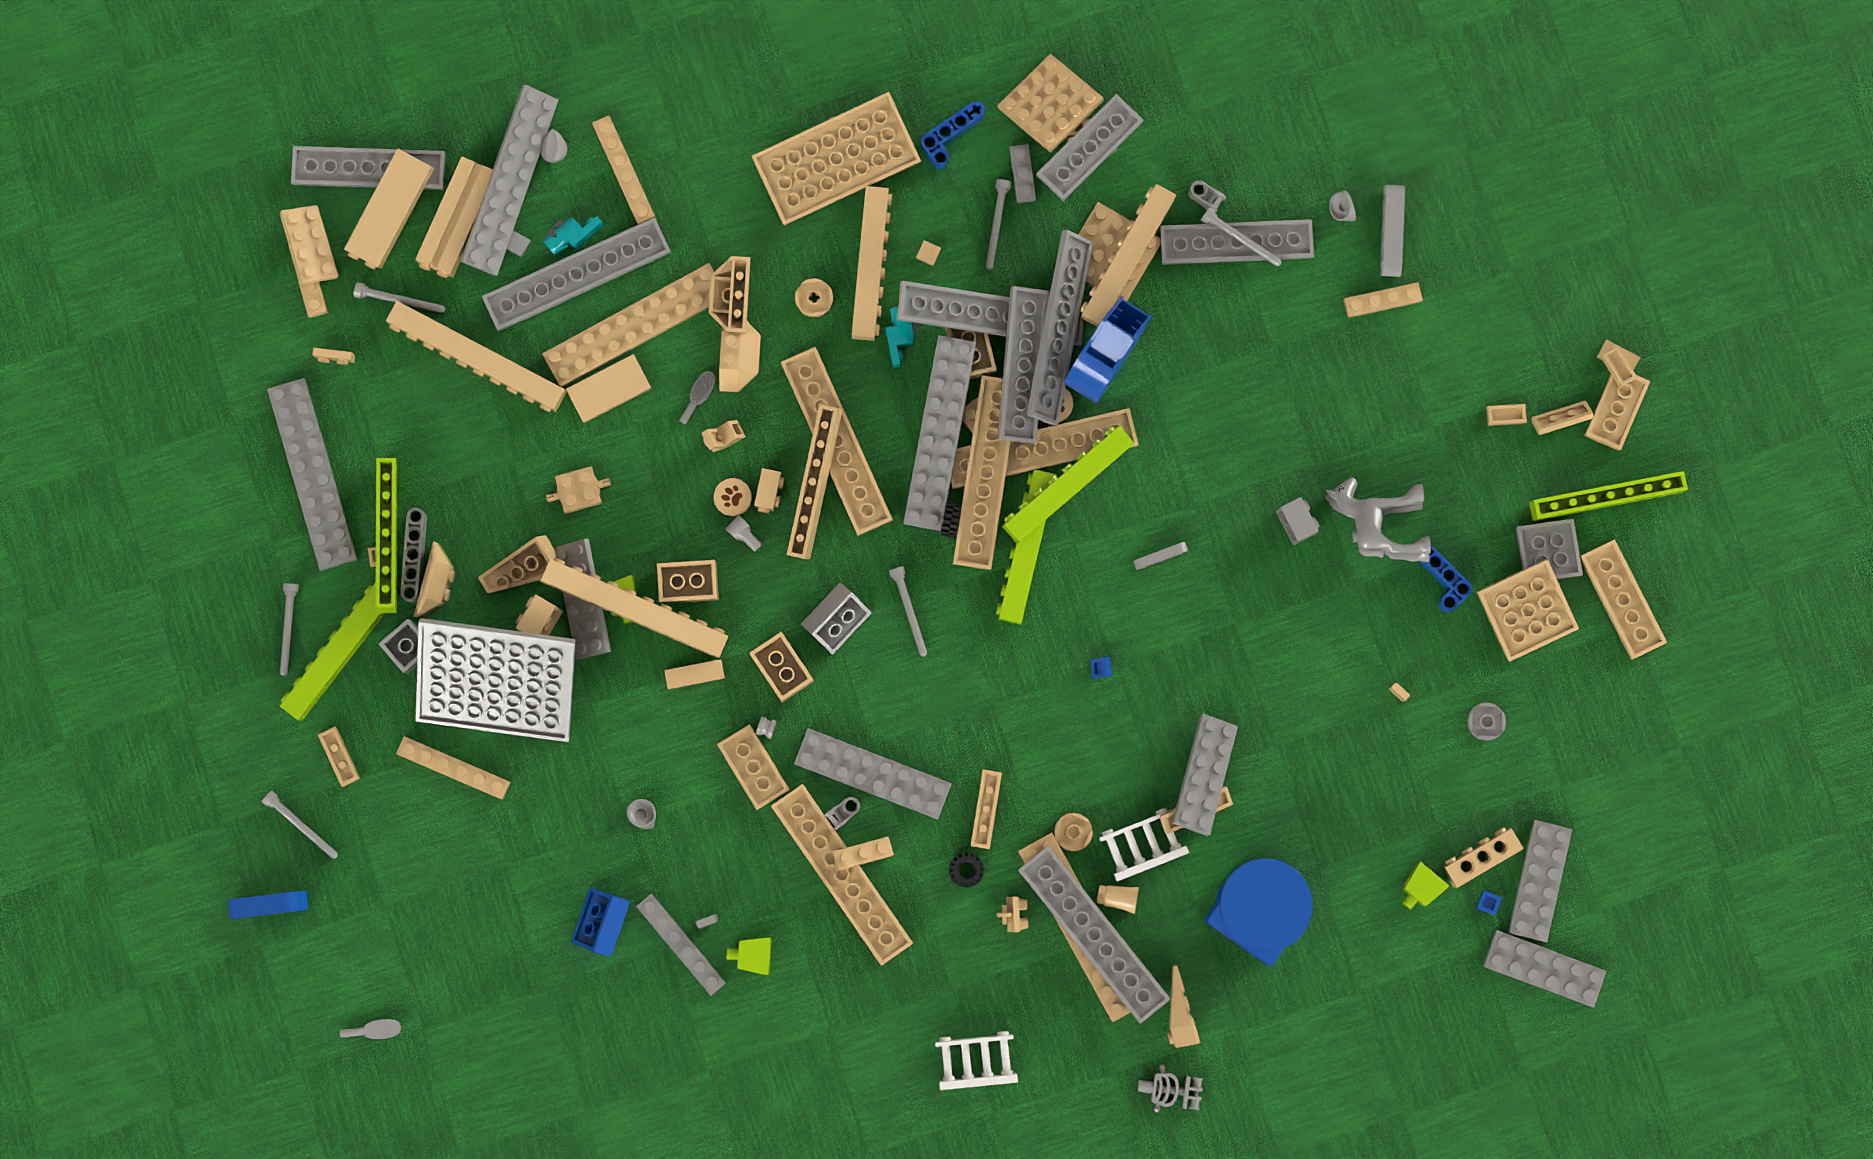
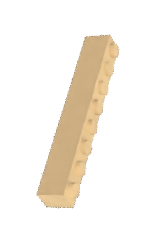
M1158 184L1155 185L1154 189L1150 187L1145 196L1147 198L1145 205L1140 204L1136 212L1138 214L1135 221L1131 220L1126 229L1129 233L1126 237L1122 236L1117 245L1120 247L1117 254L1112 253L1108 261L1110 263L1107 270L1103 269L1098 279L1101 282L1098 286L1094 285L1089 294L1092 296L1089 303L1085 301L1080 310L1083 320L1098 327L1108 311L1115 305L1175 200L1176 194Z
M866 186L852 339L875 341V336H879L880 325L876 324L877 317H881L882 306H878L879 298L882 299L883 287H880V280H884L885 277L882 261H886L887 250L883 249L884 242L888 243L889 231H885L886 224L890 223V213H887V206H891L892 194H889V188Z
M819 404L787 551L789 556L810 559L842 409Z

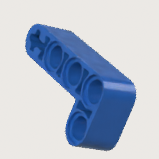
M974 101L922 137L921 148L935 168L944 169L948 166L949 154L944 146L983 120L985 107L981 102ZM973 110H980L979 115L977 113L973 114ZM958 119H963L966 122V124L963 126H958L956 124V121ZM942 130H948L950 132V135L944 137L940 134V132ZM927 140H932L935 145L927 147L924 143ZM942 155L945 157V161L937 162L935 158Z
M1430 544L1431 555H1429V562H1418L1447 589L1445 594L1439 599L1438 606L1443 612H1450L1456 609L1470 595L1472 586ZM1431 558H1436L1438 560L1437 567L1431 566ZM1445 571H1449L1452 574L1451 581H1447L1444 578ZM1461 584L1466 588L1465 594L1458 592V585ZM1445 598L1452 600L1451 608L1444 605Z
M307 890L228 900L230 919L309 910Z

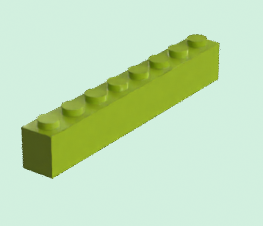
M1112 426L1104 433L1106 437L1102 441L1097 439L1090 445L1092 449L1088 453L1083 451L1076 457L1077 462L1073 466L1069 463L1061 470L1063 474L1059 478L1055 475L1047 482L1049 486L1045 490L1040 488L1033 494L1034 499L1031 502L1026 500L1018 507L1020 511L1017 514L1011 513L1004 519L1006 523L1002 527L1016 544L1134 444L1121 426L1116 429Z
M376 458L375 608L377 613H397L396 458Z
M1035 469L1033 474L1029 473L1027 485H1030L1029 493H1024L1022 503L1026 500L1031 502L1034 499L1033 494L1040 488L1045 490L1049 486L1047 482L1056 474ZM1046 520L1017 543L1016 548H1011L1009 559L1013 560L1011 567L1007 566L1005 577L1008 578L1007 585L1002 586L1000 596H1004L1002 604L998 603L996 614L999 615L998 620L1019 625L1022 623Z
M1684 471L1536 499L1529 502L1532 520L1538 521L1678 494L1687 491L1688 487Z
M376 583L373 586H368L364 592V598L354 604L352 608L354 611L350 616L344 617L340 623L342 625L340 629L330 635L328 639L330 642L327 646L321 647L317 653L318 657L314 662L311 661L305 668L306 673L303 677L297 678L293 684V690L290 693L287 692L281 699L283 703L280 707L297 720L303 721L385 613H377L375 608Z

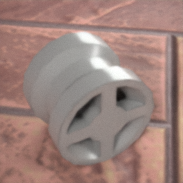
M762 716L756 734H764L767 738L771 739L777 721H770Z

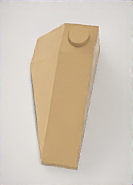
M546 535L535 537L478 578L487 593L538 581L541 579L549 559L554 560L556 558V551Z
M1173 965L1171 971L1170 1032L1167 1033L1169 1043L1174 1044L1175 1048L1200 1043L1194 1019L1189 1014L1190 1006L1183 993L1185 990L1177 965Z

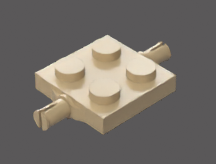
M592 466L555 476L557 492L546 495L548 503L560 500L565 514L602 504L600 488L611 486L610 479L598 481Z

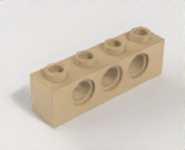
M1503 827L1495 832L1496 836L1489 839L1486 837L1479 841V846L1472 849V847H1469L1462 851V856L1456 859L1454 856L1445 861L1446 865L1442 869L1452 886L1458 888L1524 849L1512 828L1505 829ZM1497 841L1502 844L1500 852H1496L1494 849V844ZM1480 851H1483L1486 855L1483 862H1480L1477 858ZM1463 861L1469 863V869L1466 872L1461 869Z

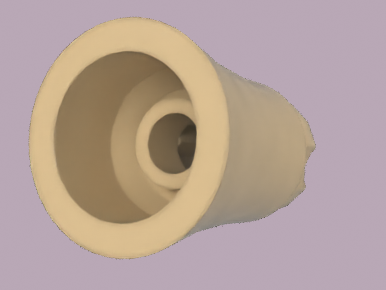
M1100 885L1097 903L1135 914L1139 887Z

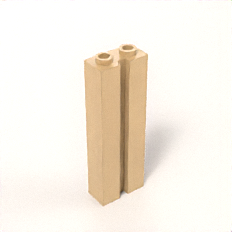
M397 148L344 250L349 252L348 256L357 261L359 258L365 260V265L374 270L376 267L382 269L435 168Z
M461 157L415 259L420 264V268L427 271L433 269L437 271V275L446 279L448 276L454 278L493 169Z

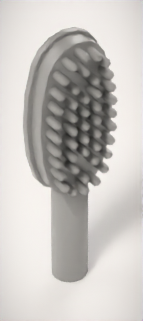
M705 371L694 383L690 393V403L679 420L682 424L686 425L696 406L702 404L712 392L716 377L712 372Z
M381 1019L367 1023L362 1028L340 1030V1037L365 1035L370 1039H385L398 1035L401 1031V1025L396 1020Z

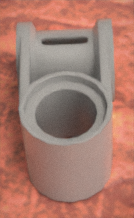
M1195 181L1188 191V195L1192 200L1203 206L1206 210L1210 207L1216 211L1215 214L1221 201L1226 199L1223 193L1203 181ZM1200 187L1202 194L1197 195L1193 188Z
M849 797L824 815L835 826V831L860 810V801L855 797ZM853 800L856 802L857 807L855 811L847 809L846 804L848 801Z

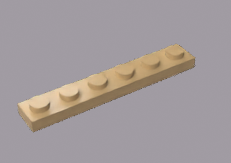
M608 115L592 122L637 224L639 225L654 218L655 215L610 116Z
M405 736L396 753L399 756L502 800L511 783Z

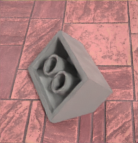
M839 583L801 625L833 655L872 612L849 589Z

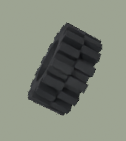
M947 501L941 530L942 536L956 538L962 504Z
M961 853L951 861L949 874L953 882L958 886L972 887L981 881L984 874V866L980 858L975 854ZM965 862L971 863L974 867L973 875L968 878L962 877L959 873L960 865Z

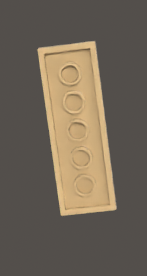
M1612 540L1580 556V560L1630 659L1633 660L1666 644L1667 641L1616 541Z

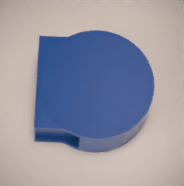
M1121 296L1117 303L1108 311L1067 375L1064 384L1097 404L1131 354L1152 315H1147L1125 301L1124 297Z
M1274 859L1248 860L1237 865L1226 875L1220 885L1217 902L1204 919V922L1265 965L1272 967L1284 948L1294 943L1305 932L1312 915L1311 892L1305 879L1292 866Z

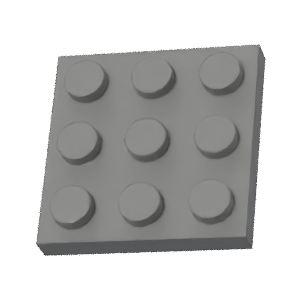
M1574 519L1515 527L1522 570L1548 559L1556 579L1583 575Z

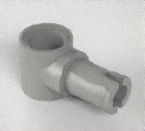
M738 515L725 529L736 540H743L755 552L762 543L751 533L747 522Z

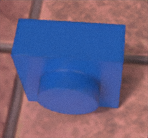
M1110 657L1090 660L1092 679L1112 676Z
M1482 890L1476 909L1495 916L1502 897Z

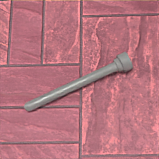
M996 180L995 188H997L998 196L986 261L987 270L993 269L1005 195L1011 188V182L1008 180Z
M1210 207L1208 208L1201 221L1211 225L1213 223L1275 266L1281 265L1279 258L1219 219L1218 215L1215 214L1216 211Z
M357 282L354 288V297L362 299L369 296L395 303L398 301L404 305L440 313L445 311L443 305L368 289V286H365L363 283Z
M904 566L892 569L889 573L891 578L897 582L919 654L926 656L927 650L904 582V574H906Z
M283 583L286 605L280 674L282 676L288 674L294 596H296V592L299 590L298 584Z
M273 790L264 797L262 803L267 807H274L333 859L338 856V853L279 802L280 799Z

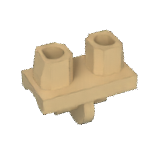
M1006 897V905H1002V913H996V917H1002V925L1007 924V932H1020V930L1028 928V919L1019 918V910H1027L1028 908L1027 900L1019 899V897Z

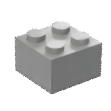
M1301 497L1280 507L1276 511L1293 546L1312 537L1319 531L1317 529L1319 524L1316 518L1311 517L1309 513V504L1306 500H1302Z
M407 619L379 643L381 648L405 674H409L417 667L418 627L412 620Z

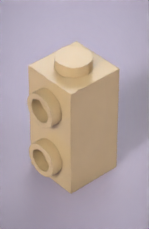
M762 468L754 504L755 508H758V512L769 514V511H774L775 507H779L780 496H777L779 488L782 489L784 484L781 472Z

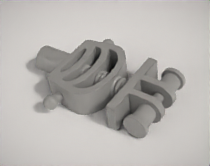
M1160 1065V1073L1154 1074L1153 1082L1139 1080L1138 1092L1152 1093L1151 1102L1156 1104V1107H1154L1155 1112L1160 1111V1105L1165 1107L1172 1106L1177 1100L1178 1095H1183V1109H1187L1188 1099H1192L1189 1109L1199 1110V1100H1202V1097H1199L1198 1093L1203 1091V1088H1201L1203 1078L1193 1077L1194 1084L1191 1087V1077L1186 1076L1184 1088H1179L1176 1076L1172 1073H1165V1066ZM1161 1077L1165 1078L1166 1086L1162 1084ZM1168 1077L1173 1078L1175 1083L1174 1087L1170 1086V1081ZM1189 1090L1194 1091V1096L1188 1095ZM1161 1093H1163L1164 1097L1162 1098V1100H1159L1161 1097ZM1169 1094H1173V1098L1169 1102H1166Z

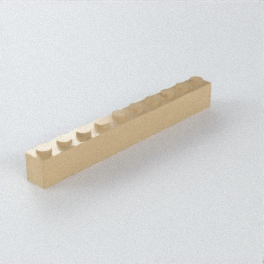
M396 301L386 319L390 324V329L398 333L400 331L407 333V338L415 342L417 339L424 342V347L432 351L434 348L439 350L441 356L450 359V357L456 359L458 365L464 368L467 366L473 368L472 372L481 377L485 374L490 377L489 381L498 386L502 383L507 386L506 390L515 395L517 392L524 395L523 399L532 404L534 401L541 404L540 408L547 412L551 410L556 412L567 393L565 389L398 301Z
M554 558V560L549 559L540 582L711 656L720 657L728 638L724 634V630L714 627V629L706 627L707 623L699 619L696 622L690 620V616L679 611L676 614L667 605L661 604V606L653 604L654 600L645 596L643 599L636 596V592L627 588L623 591L614 582L600 581L601 577L592 573L586 575L582 573L583 569L572 565V568L565 566V561L558 558Z

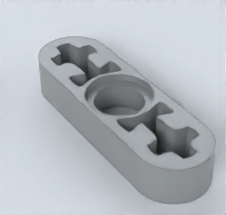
M1182 542L1136 559L1133 562L1136 570H1140L1188 551L1186 543Z

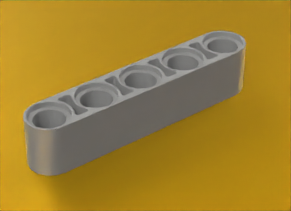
M1403 185L1384 186L1381 276L1400 277L1402 272L1405 186Z
M419 508L410 509L406 515L401 597L410 603L418 601L423 578L427 515ZM415 513L421 514V519L418 522H413L412 517ZM419 532V539L412 541V533ZM416 550L418 557L415 560H411L410 553ZM411 570H416L417 572L414 579H409L408 573ZM413 588L415 595L412 598H408L407 591Z

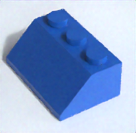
M590 887L571 943L592 952L611 957L630 901Z

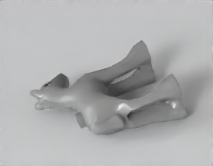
M1355 478L1347 479L1333 490H1326L1328 495L1325 498L1333 509L1355 520L1356 531H1352L1353 543L1357 542L1359 552L1363 556L1383 558L1384 554H1386L1390 559L1429 562V554L1431 552L1429 536L1421 537L1413 544H1399L1392 542L1381 533L1382 516L1391 513L1422 510V503L1424 501L1422 484L1414 485L1405 495L1400 497L1368 498L1363 500L1353 498L1358 485Z

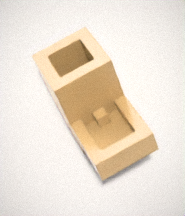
M737 420L728 421L718 428L707 429L701 433L705 445L713 452L725 449L745 438Z

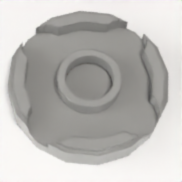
M1489 702L1479 703L1468 713L1467 726L1471 734L1477 739L1484 741L1493 740L1505 730L1506 717L1496 704Z

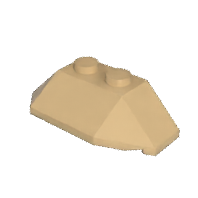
M731 256L711 275L709 314L726 332L746 333L750 257Z
M748 321L746 333L726 332L722 328L719 391L740 392L759 372L761 335Z
M436 542L432 544L414 612V617L422 618L443 606L450 596L448 587L455 577L454 567L441 545Z

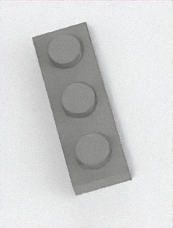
M1028 144L1010 146L1017 203L1036 201Z

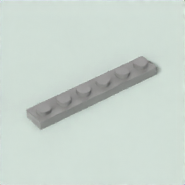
M650 894L636 906L710 995H713L726 983L653 894Z

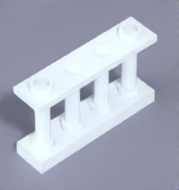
M1166 808L1155 811L1156 815L1123 829L1113 832V829L1102 832V837L1099 840L1107 841L1117 866V873L1113 874L1115 881L1130 877L1189 853L1187 846L1182 847L1181 844H1178L1174 832L1166 834L1171 845V851L1165 854L1163 851H1160L1149 822L1159 819V815L1167 812ZM1139 826L1143 827L1153 852V858L1147 861L1145 858H1142L1132 833V829ZM1121 833L1125 834L1135 859V865L1129 868L1127 865H1124L1114 840V836Z
M1009 1031L997 1032L996 1036L951 1040V1037L939 1038V1041H936L935 1044L936 1047L942 1046L945 1075L943 1080L939 1081L940 1090L1018 1082L1017 1073H1013V1070L1010 1069L1008 1040L1014 1039L1013 1034H1009ZM1000 1040L1003 1071H1001V1075H993V1072H991L988 1042ZM980 1042L983 1073L981 1077H974L971 1071L969 1043ZM961 1044L964 1075H962L961 1079H955L952 1076L949 1045Z

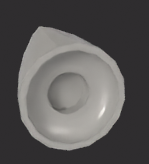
M551 129L543 138L540 154L547 162L557 163L564 159L568 149L563 137L556 130Z
M1346 190L1335 193L1329 202V210L1332 217L1339 221H1356L1355 208L1349 193Z
M638 799L627 805L626 815L633 825L642 829L654 828L656 810L650 801Z

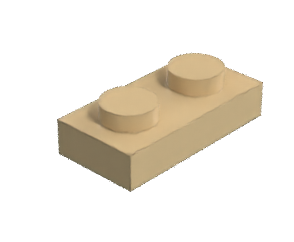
M313 348V356L318 359V362L329 363V360L337 361V364L348 365V362L354 363L355 355L352 352Z

